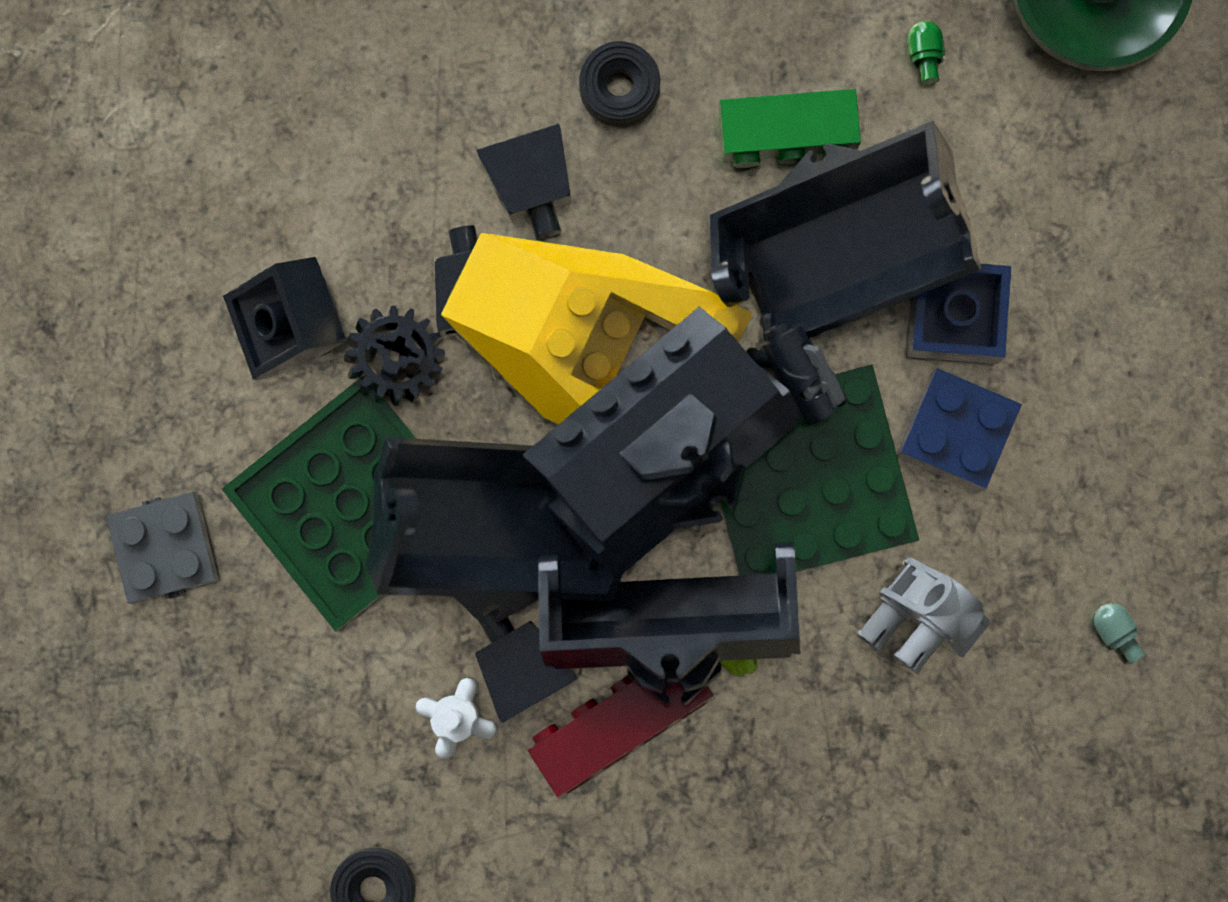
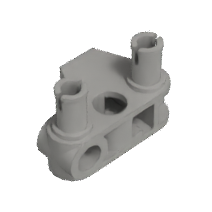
M907 557L904 561L906 567L888 589L883 587L879 592L882 595L880 600L883 603L863 628L859 629L857 634L880 652L904 620L908 622L911 620L918 628L894 656L914 673L919 674L921 668L940 645L963 658L991 624V621L984 615L983 603L969 590L941 572L911 557Z

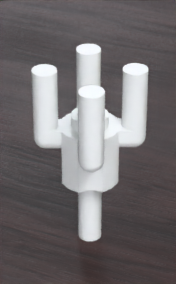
M473 678L462 679L458 684L455 695L444 697L439 701L430 697L421 698L416 703L417 713L430 719L432 730L437 737L439 736L435 753L441 759L454 756L457 751V742L464 741L472 735L483 739H490L498 733V724L493 720L479 717L478 709L472 702L480 688L478 681Z

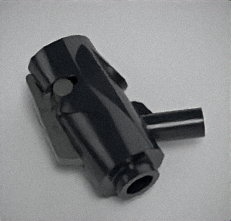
M788 319L784 320L764 333L768 340L761 345L762 348L750 347L747 349L746 352L757 365L774 369L778 381L790 390L807 425H812L829 417L836 412V407H841L849 402L839 385L835 373L831 371L822 350L817 346H813L801 323L791 325Z

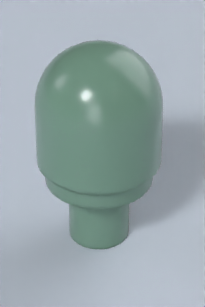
M1117 603L1102 605L1094 615V626L1106 646H1110L1112 651L1119 648L1130 665L1145 656L1146 654L1134 638L1140 634L1137 630L1138 626L1126 608Z

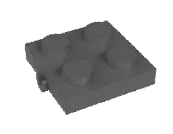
M190 492L164 500L158 497L155 500L143 501L142 506L106 515L127 604H134L164 595L166 599L185 595L184 590L219 581L198 493Z

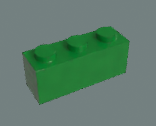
M856 89L720 99L718 112L723 162L733 161L734 167L758 166L761 164L760 159L778 158L780 164L799 163L809 151H813L815 155L823 154V158H825L826 152L823 149L825 144L858 150L861 143Z

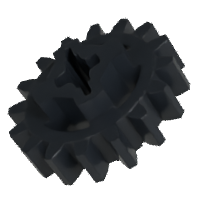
M391 306L385 317L376 308L372 310L370 315L371 323L360 318L355 327L358 333L350 332L346 344L352 349L346 350L344 362L355 364L350 368L348 377L349 379L361 378L363 380L359 388L361 394L367 392L370 388L376 391L374 396V402L380 403L384 395L391 396L393 406L399 405L402 395H406L408 400L414 403L419 397V389L428 394L434 385L432 379H438L443 370L436 363L442 361L445 350L434 348L439 342L441 335L438 332L428 334L426 329L430 320L425 318L419 323L413 320L414 310L411 308L406 312L405 317L398 316L396 306ZM385 330H395L385 335L379 333ZM412 338L415 339V341L419 344L421 349H418L416 347ZM391 350L400 353L398 362L389 358ZM367 362L372 363L377 375L372 371ZM405 376L411 378L403 382H394Z

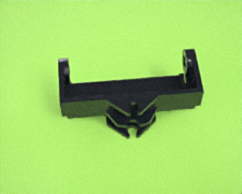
M933 120L861 151L825 144L823 149L826 152V156L822 161L815 163L817 156L813 151H809L778 186L710 214L711 275L714 287L722 302L730 308L749 299L750 287L763 315L764 342L768 340L764 333L787 319L791 325L801 323L808 337H814L981 270L977 236L956 182L953 151Z
M699 306L525 452L523 456L528 464L550 484L559 496L547 506L554 519L579 546L608 574L617 580L675 529L721 522L723 520L721 513L713 510L716 503L726 501L729 508L735 510L739 501L745 469L804 420V417L790 390L757 365L727 328Z
M386 437L375 471L373 542L366 561L376 594L453 596L478 621L484 620L483 611L490 605H498L497 609L492 612L494 620L499 622L539 600L538 567L540 555H559L562 600L613 601L622 575L615 580L564 531L551 515L547 506L559 496L550 484L524 458L523 454L533 445Z
M794 542L775 543L777 573L625 581L619 583L613 601L562 600L559 555H540L538 567L540 654L544 666L554 667L555 670L627 666L628 678L664 706L670 705V698L666 694L668 688L672 685L681 686L684 689L681 702L686 706L722 674L721 661L791 658V654H800Z

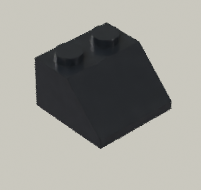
M316 257L275 263L223 295L253 380L320 357L346 342L341 322L337 316Z

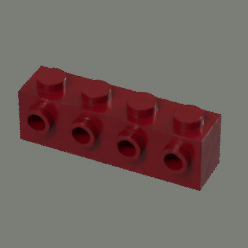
M627 675L610 687L613 695L601 703L597 704L593 698L572 711L571 715L574 720L561 729H558L556 724H552L532 738L536 745L527 751L556 797L562 799L714 700L715 697L710 688L707 686L685 706L681 702L684 689L679 685H672L666 693L670 698V705L664 706L631 681Z

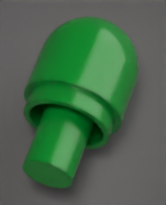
M921 21L913 25L908 33L909 58L913 66L920 68L922 84H934L940 81L938 65L944 62V37L942 30L937 24L931 21Z

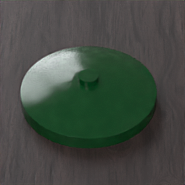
M1013 0L1023 27L1044 51L1068 65L1093 71H1113L1128 68L1155 55L1178 32L1192 4V0Z

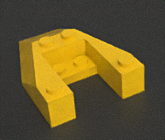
M481 233L440 316L480 356H483L503 376L502 378L537 410L536 412L542 418L559 425L616 377L644 317L672 330L700 306L726 327L739 343L753 313L739 305L731 308L727 307L717 294L624 254Z

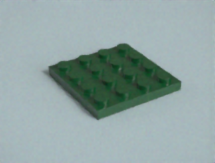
M873 364L836 373L839 385L849 402L841 407H836L835 413L812 425H807L802 420L747 467L738 505L735 510H731L726 501H720L739 575L777 573L775 543L794 542L796 572L919 541Z
M361 378L222 488V491L335 632H338L383 595L376 594L366 565L373 542L375 471L386 437L416 439L384 398L380 403L374 402L376 391L370 388L363 394L359 392L363 382Z

